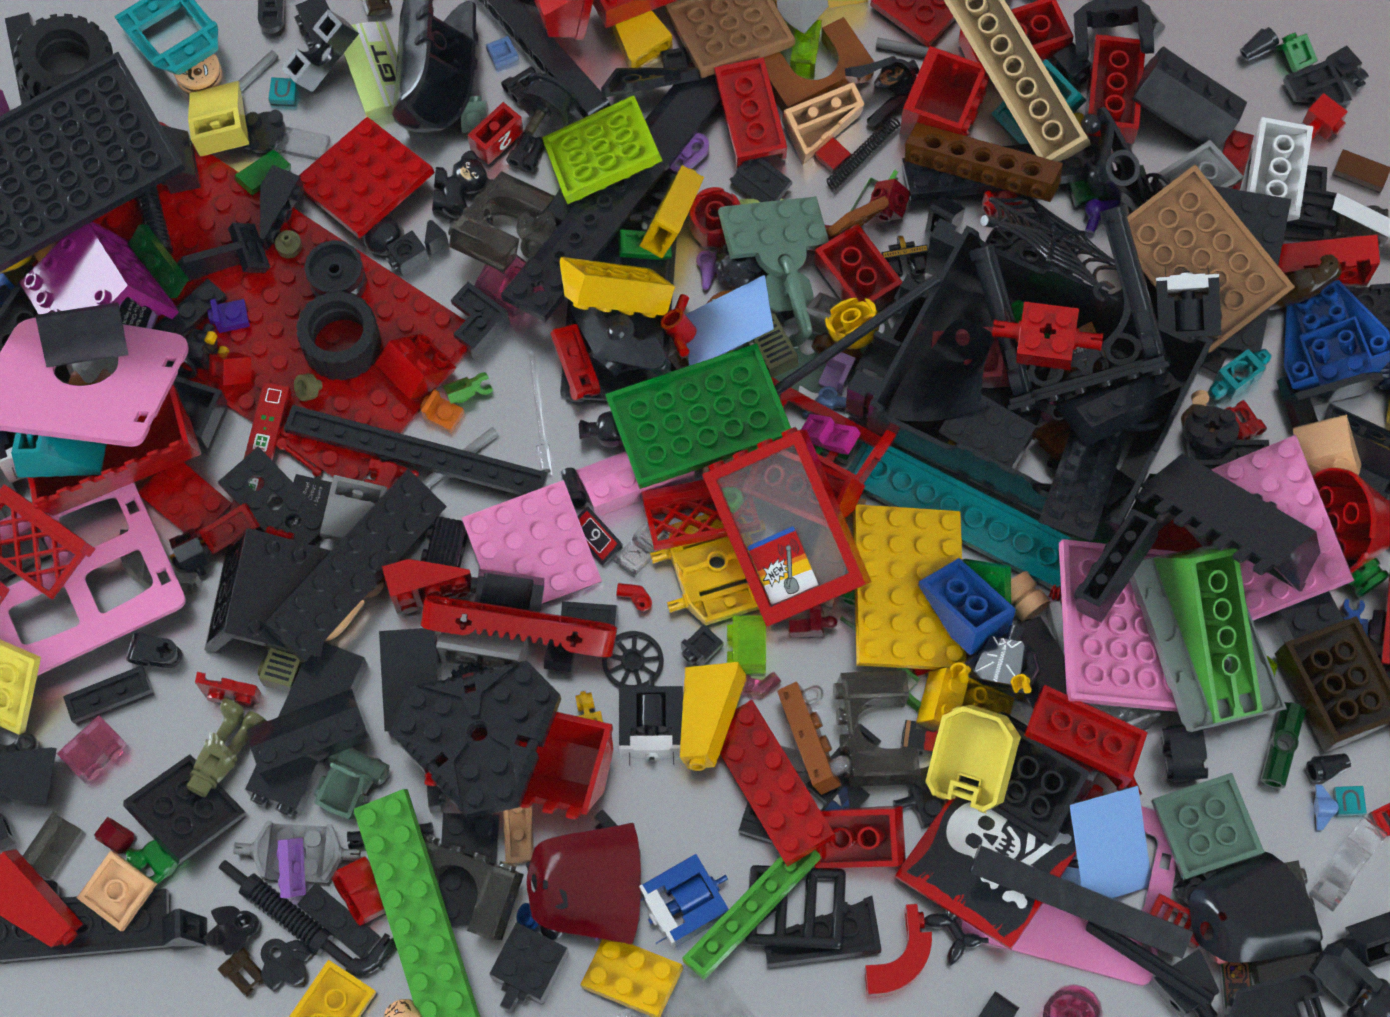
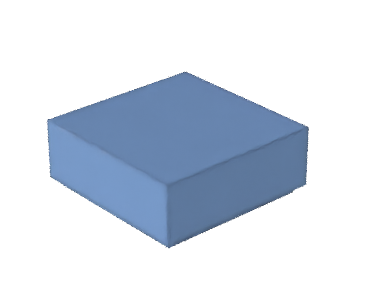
M509 36L486 44V50L496 69L519 60Z

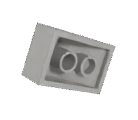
M1211 140L1158 173L1167 178L1171 183L1195 164L1214 186L1233 188L1244 178ZM1152 178V180H1151V182H1150V185H1151L1152 189H1153V178ZM1161 179L1158 182L1159 189H1163L1166 185Z

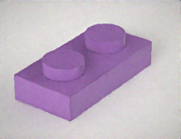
M303 837L278 840V886L281 898L306 895Z

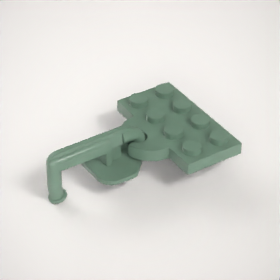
M817 196L720 207L718 214L730 259L755 256L759 266L769 273L765 279L770 309L775 312L793 310L798 333L789 336V340L795 350L799 349L813 332L807 307L813 301L814 294L810 280L798 270L805 262L806 250L817 249L829 241Z

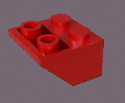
M423 333L390 340L375 363L409 400L427 395L456 369L449 361L448 356L442 353L432 343L431 339Z

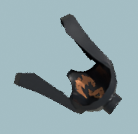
M891 56L870 64L845 68L846 76L858 78L881 69L874 81L875 87L887 88L896 95L888 99L867 118V123L871 127L878 125L888 113L908 98L919 73V67L914 59L907 62L906 60Z

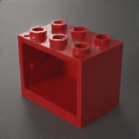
M930 46L903 107L899 134L909 137L917 122L969 136L968 130L970 125L975 123L978 114L977 109L979 104L982 105L987 92L986 87L990 78L986 76V70L983 65Z

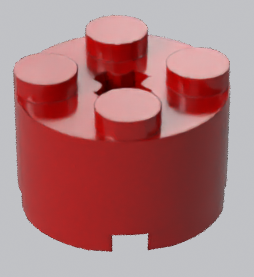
M710 187L696 195L689 210L690 230L702 247L717 248L726 244L718 210L724 206L741 205L738 198L732 192L730 194L724 191L723 188Z

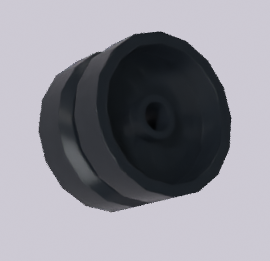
M327 241L313 248L307 256L304 269L310 289L315 297L326 294V292L345 291L346 293L356 294L360 298L365 292L367 284L365 269L360 254L352 245L344 241Z

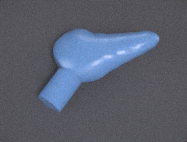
M831 386L822 388L815 401L831 410L835 407L846 408V398L839 397L835 388ZM804 410L802 416L808 417L811 413Z

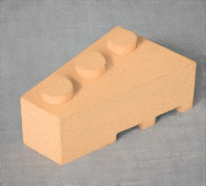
M854 82L784 110L782 123L802 165L812 158L815 152L830 139L835 138L861 115L865 104Z

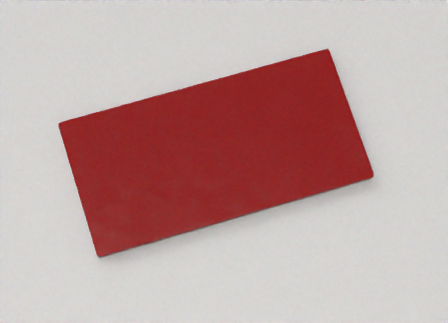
M159 122L160 125L167 126V125L164 124L163 122ZM194 144L201 188L170 194L167 185H162V183L157 185L160 203L173 248L171 256L176 263L182 256L233 243L228 230L232 223L255 224L260 237V191L252 196L235 181V174L238 171L212 154L200 157ZM136 198L117 207L113 213L106 215L105 219H102L100 226L129 241L137 227L142 225ZM292 208L291 218L287 223L284 222L280 233L290 230L299 235L302 242V250L296 257L284 258L280 256L275 244H272L268 251L264 250L270 265L266 273L243 272L241 264L188 281L177 298H170L174 305L177 306L208 278L226 294L227 299L223 303L241 299L245 300L250 327L219 333L216 325L213 324V326L215 327L214 332L217 334V349L220 346H225L229 349V352H238L251 357L250 382L221 385L209 380V370L196 368V377L184 378L222 390L228 402L226 406L252 424L263 382L289 386L291 392L278 439H285L290 448L314 466L320 467L324 473L332 478L334 475L364 481L371 473L368 470L370 459L381 460L382 458L285 433L284 427L292 405L402 434L421 410L422 401L427 395L409 400L375 363L365 373L346 380L328 379V377L317 374L309 366L298 341L296 328L301 311L304 310L307 303L315 299L304 269L306 258L313 248L323 242L344 240L295 208ZM357 250L361 256L367 277L366 289L360 298L364 299L373 310L381 336V351L376 358V362L390 340L423 333L456 366L469 350V348L454 338L455 331L465 322V319ZM36 259L32 265L35 267L39 261ZM158 315L155 325L160 320H162L165 317V315ZM209 317L205 318L195 329L203 330L206 323L210 324ZM350 320L331 322L319 332L315 344L317 347L329 352L347 350L358 342L362 336L363 327ZM185 362L181 363L180 366L184 369L192 371L191 367ZM310 373L314 375L316 380L319 379L322 382V389L319 390L315 399L301 401L295 393L294 381L298 375ZM442 382L439 385H437L434 389L437 390L438 387L442 384Z

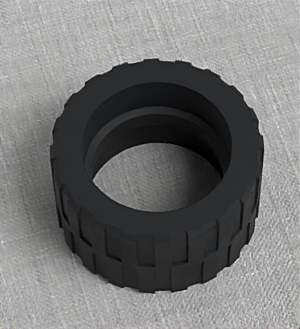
M331 291L315 297L314 300L305 305L306 307L301 311L297 321V338L306 361H308L309 366L317 374L332 380L353 379L365 373L374 365L381 351V336L373 310L364 299L357 297L356 294L346 293L345 291ZM350 320L363 327V333L358 342L347 350L329 352L317 347L315 344L319 332L331 322Z

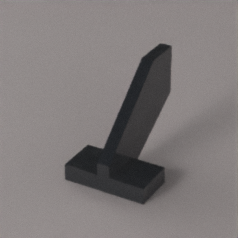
M232 223L228 230L233 243L182 256L177 264L189 278L188 281L241 264L243 272L266 273L270 265L255 224Z
M1362 373L1304 391L1292 389L1288 376H1283L1277 380V384L1293 428L1318 422L1313 406L1362 395L1384 381L1382 373Z

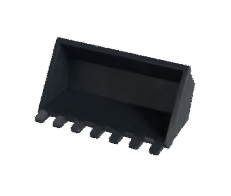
M1183 453L1141 485L1143 490L1135 496L1136 501L1144 504L1154 499L1158 503L1154 508L1156 513L1160 515L1172 514L1175 516L1174 524L1179 527L1187 524L1195 528L1193 530L1194 536L1199 539H1203L1206 536L1215 540L1213 547L1219 551L1226 548L1238 549L1233 554V559L1239 563L1248 560L1255 564L1253 566L1255 573L1263 575L1268 572L1299 592L1305 587V580L1320 554L1317 533L1315 530L1277 509V505L1274 502L1269 501L1267 503L1263 501V497L1260 494H1251Z

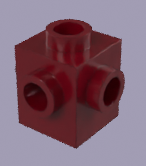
M896 179L876 182L870 202L886 196L889 201V206L877 214L876 217L884 222L902 219L910 198V191Z

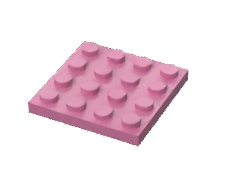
M564 480L462 517L480 569L544 578L545 586L542 604L602 582Z

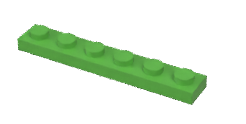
M814 850L788 867L780 856L682 957L683 963L705 980L821 859L820 854Z

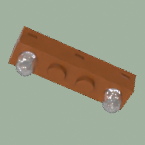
M796 681L777 690L812 785L821 795L841 786L838 775L847 772L851 768V760L844 755L831 760L829 751L832 750L831 744L826 735L822 736L819 729L823 727L822 721L816 711L813 712L811 704L823 698V689L818 685H812L803 690Z

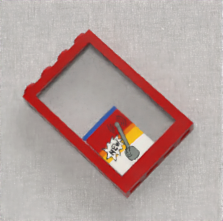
M796 427L782 432L783 438L774 442L772 438L758 443V449L750 453L748 449L732 455L734 460L726 464L723 460L708 466L710 471L702 474L766 627L872 582L807 430H797Z

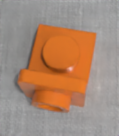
M435 389L430 396L427 395L423 399L420 407L424 421L452 434L465 413L464 408L453 403L450 404L449 401L441 398L439 391Z

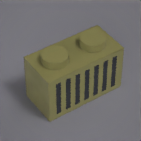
M772 313L774 329L747 342L746 345L758 344L769 374L774 378L797 367L798 355L775 313Z
M267 647L269 651L267 658L261 661L258 668L259 679L263 686L289 693L302 662L293 653Z

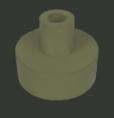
M287 230L278 234L275 239V247L280 256L293 258L301 252L302 242L296 232Z
M310 373L301 374L295 378L294 390L301 401L315 399L319 390L322 389V382L319 379L316 380L314 375Z

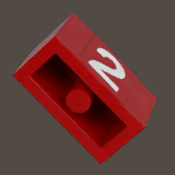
M502 102L467 135L470 150L474 151L479 158L489 165L524 132L522 117L506 103Z

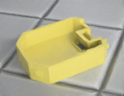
M973 705L958 706L952 709V712L942 716L925 780L933 796L936 795L937 798L943 800H952L956 796L971 801L970 807L985 814L988 810L1004 802L1021 737L1007 716ZM961 775L979 781L978 787L961 782ZM958 787L973 791L974 793L959 789Z

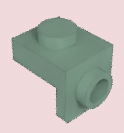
M470 96L468 104L461 115L462 133L471 132L487 117V101H482L481 96Z

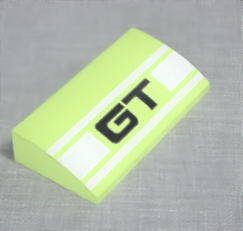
M365 22L352 24L351 26L359 35L343 54L365 115L371 120L391 115L397 53L386 23Z

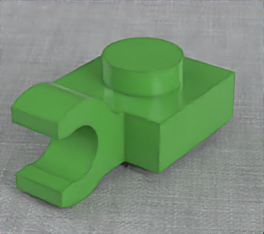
M486 372L479 373L471 379L465 377L443 385L450 404L463 403L471 396L476 395L475 392L487 395L493 391L490 384L480 386L482 381L489 379Z

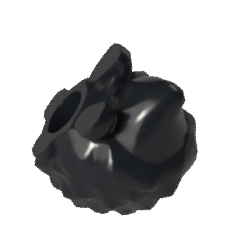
M727 244L721 246L715 254L714 271L717 273V279L720 281L721 286L729 290H735L755 280L758 273L762 271L755 256L730 259Z

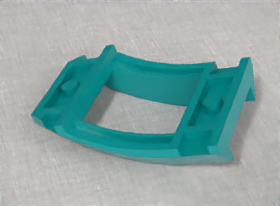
M140 0L114 16L131 41L153 66L176 75L184 73L210 57L219 48L218 25L210 19L195 0ZM182 8L199 31L159 54L143 35L142 31Z

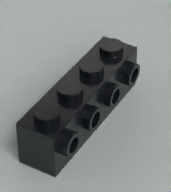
M1132 509L1126 519H1123L1112 540L1107 542L1102 555L1097 562H1094L1089 570V574L1075 591L1074 598L1078 612L1102 623L1157 540L1158 526L1156 519L1135 509Z

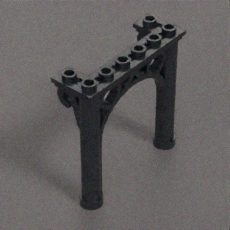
M1127 204L1100 212L1124 294L1125 304L1120 323L1115 331L1102 342L1101 351L1106 349L1105 355L1108 360L1117 365L1094 371V363L1098 358L1102 357V354L1100 353L1101 351L1088 349L1073 353L1071 366L1080 369L1083 375L1059 381L1063 377L1065 370L1058 369L1056 377L1042 380L1035 373L1036 366L1030 365L1028 369L1027 364L1016 363L1018 348L1016 339L996 337L1013 396L1009 399V411L1016 409L1017 413L1033 409L1038 400L1045 399L1046 403L1061 399V394L1071 391L1072 395H1078L1087 392L1088 386L1097 384L1098 388L1113 385V379L1124 377L1125 381L1138 378L1141 376L1140 372L1142 374L1149 372L1150 376L1166 372L1167 367L1170 366L1172 359L1165 352L1127 215H1129ZM995 243L969 251L971 262H975L992 324L994 319L1017 323ZM1130 314H1132L1138 338L1133 334L1123 332ZM1117 338L1128 339L1133 342L1135 351L1131 356L1119 359L1112 354L1111 347ZM1142 350L1144 358L1135 360ZM1090 357L1087 364L1081 361V359ZM1032 381L1041 387L1033 388Z

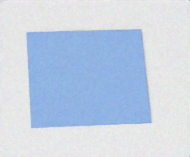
M765 275L686 314L697 329L695 337L687 343V347L690 350L688 354L689 366L723 355L774 329Z
M1138 786L1071 804L1070 811L1081 886L1112 899L1147 888L1151 870Z

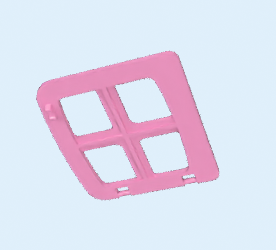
M134 483L57 515H50L60 522V517L99 501L115 498L118 500L129 525V530L126 533L94 547L96 549L92 555L84 557L63 585L79 618V624L76 627L28 645L22 644L10 617L9 610L42 594V592L25 580L7 587L10 591L0 604V639L40 656L41 660L37 676L169 615L184 606L186 601L185 594ZM134 500L139 511L130 515L126 504ZM11 515L1 521L11 520ZM29 521L18 523L19 536L32 530ZM12 525L0 527L1 540L13 538ZM44 537L48 549H52L51 537ZM71 551L60 552V566L68 565L75 554ZM133 551H140L152 576V586L112 610L100 613L87 585L86 575L90 571ZM54 559L53 564L49 568H54ZM166 570L170 582L162 585L157 574ZM55 573L42 575L43 586L50 590L56 582Z

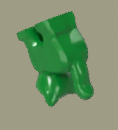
M155 840L148 842L142 849L131 848L125 853L126 861L140 871L144 869L146 864H149L154 872V875L149 878L157 884L172 875L178 866Z

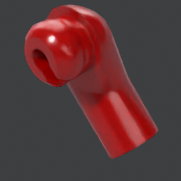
M618 583L616 596L630 598L639 611H647L651 608L652 599L643 586Z

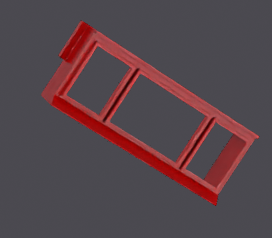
M771 377L774 385L780 382ZM791 387L779 395L783 408L789 401L811 414L831 417L835 424L857 427L861 433L858 439L874 449L856 475L833 463L840 453L830 451L826 458L819 454L817 455L821 465L850 476L862 484L867 480L896 438V434L889 430H886L881 437ZM794 445L787 449H784L785 451L798 455Z

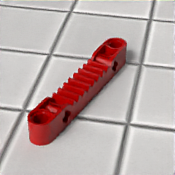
M440 596L425 597L420 624L428 630L457 635H468L475 629L477 634L480 635L483 629H487L488 636H492L496 630L498 631L499 638H503L505 633L509 632L510 640H514L515 636L520 634L521 641L523 642L528 636H531L532 643H536L540 637L543 640V645H547L549 640L553 639L555 647H558L561 642L562 647L566 651L597 657H611L613 655L617 627L609 623ZM462 614L467 615L465 622L461 621ZM573 632H578L575 639L570 638Z

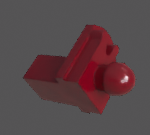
M818 605L810 609V619L789 620V634L792 638L825 637L824 628L833 629L837 626L838 621L833 616L824 617L823 607Z
M109 817L104 820L94 834L97 841L118 854L125 852L134 840V833Z

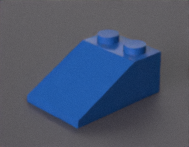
M960 558L920 580L918 586L951 638L969 655L980 650L990 637H1001L1006 634L1009 625H1012L1016 609Z

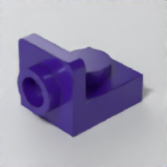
M216 299L210 300L212 309L207 310L211 325H216L219 333L250 327L244 299L218 304Z

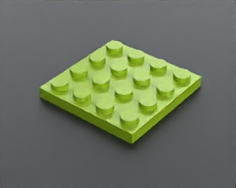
M634 95L542 137L567 204L580 200L591 193L602 190L615 182L626 179L639 171L663 161Z

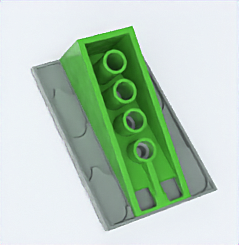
M1213 545L1146 558L1143 559L1130 579L1150 638L1154 641L1168 688L1172 690L1181 722L1186 727V730L1190 732L1287 709L1246 604L1240 563L1233 559V554L1238 549L1226 548L1219 551Z

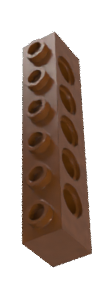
M916 122L905 142L906 162L1047 202L1052 201L1061 183L1063 167L1061 162Z

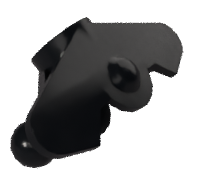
M1100 107L1097 109V115L1087 114L1081 122L1084 132L1095 134L1100 130L1101 133L1094 162L1089 161L1084 166L1086 181L1092 192L1097 196L1104 195L1105 191L1127 204L1131 209L1128 210L1130 215L1147 202L1139 160L1131 151L1109 111L1105 107ZM1112 162L1116 164V168L1119 172L1118 179L1115 178L1112 174Z
M572 302L570 307L571 313L592 349L588 354L589 357L609 374L617 378L622 372L646 369L661 376L670 371V359L667 357L659 340L656 337L647 339L641 331L635 329L633 321L628 316L616 314L606 318L604 312L596 309V307H589L588 310L574 307Z

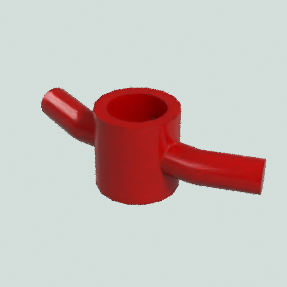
M685 294L679 295L675 309L667 312L661 320L662 328L674 341V345L682 357L689 354L690 350L686 344L695 337L697 332L695 325L684 313L689 301V297Z

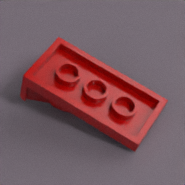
M764 57L714 67L715 78L736 156V169L746 160L770 155H777L782 160L786 159L787 144Z
M1044 685L1040 690L1024 736L1098 769L1116 786V790L1120 791L1133 779L1148 732L1081 701H1068V695Z

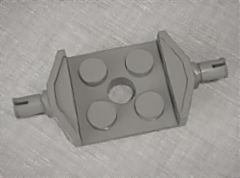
M266 821L252 844L235 842L233 854L251 855L255 860L262 879L278 880V840L303 837V848L306 849V856L304 857L305 882L328 883L339 863H342L343 860L356 861L360 859L361 850L340 847L332 824H327V826L274 824L272 821Z

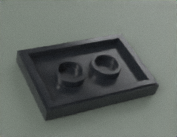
M118 302L36 315L46 368L128 355Z

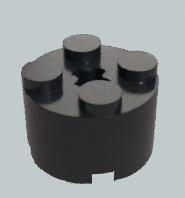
M1183 724L1163 728L1161 737L1163 754L1168 753L1165 756L1166 780L1179 782L1208 779V768L1204 767L1207 751L1203 729L1190 732L1186 730Z

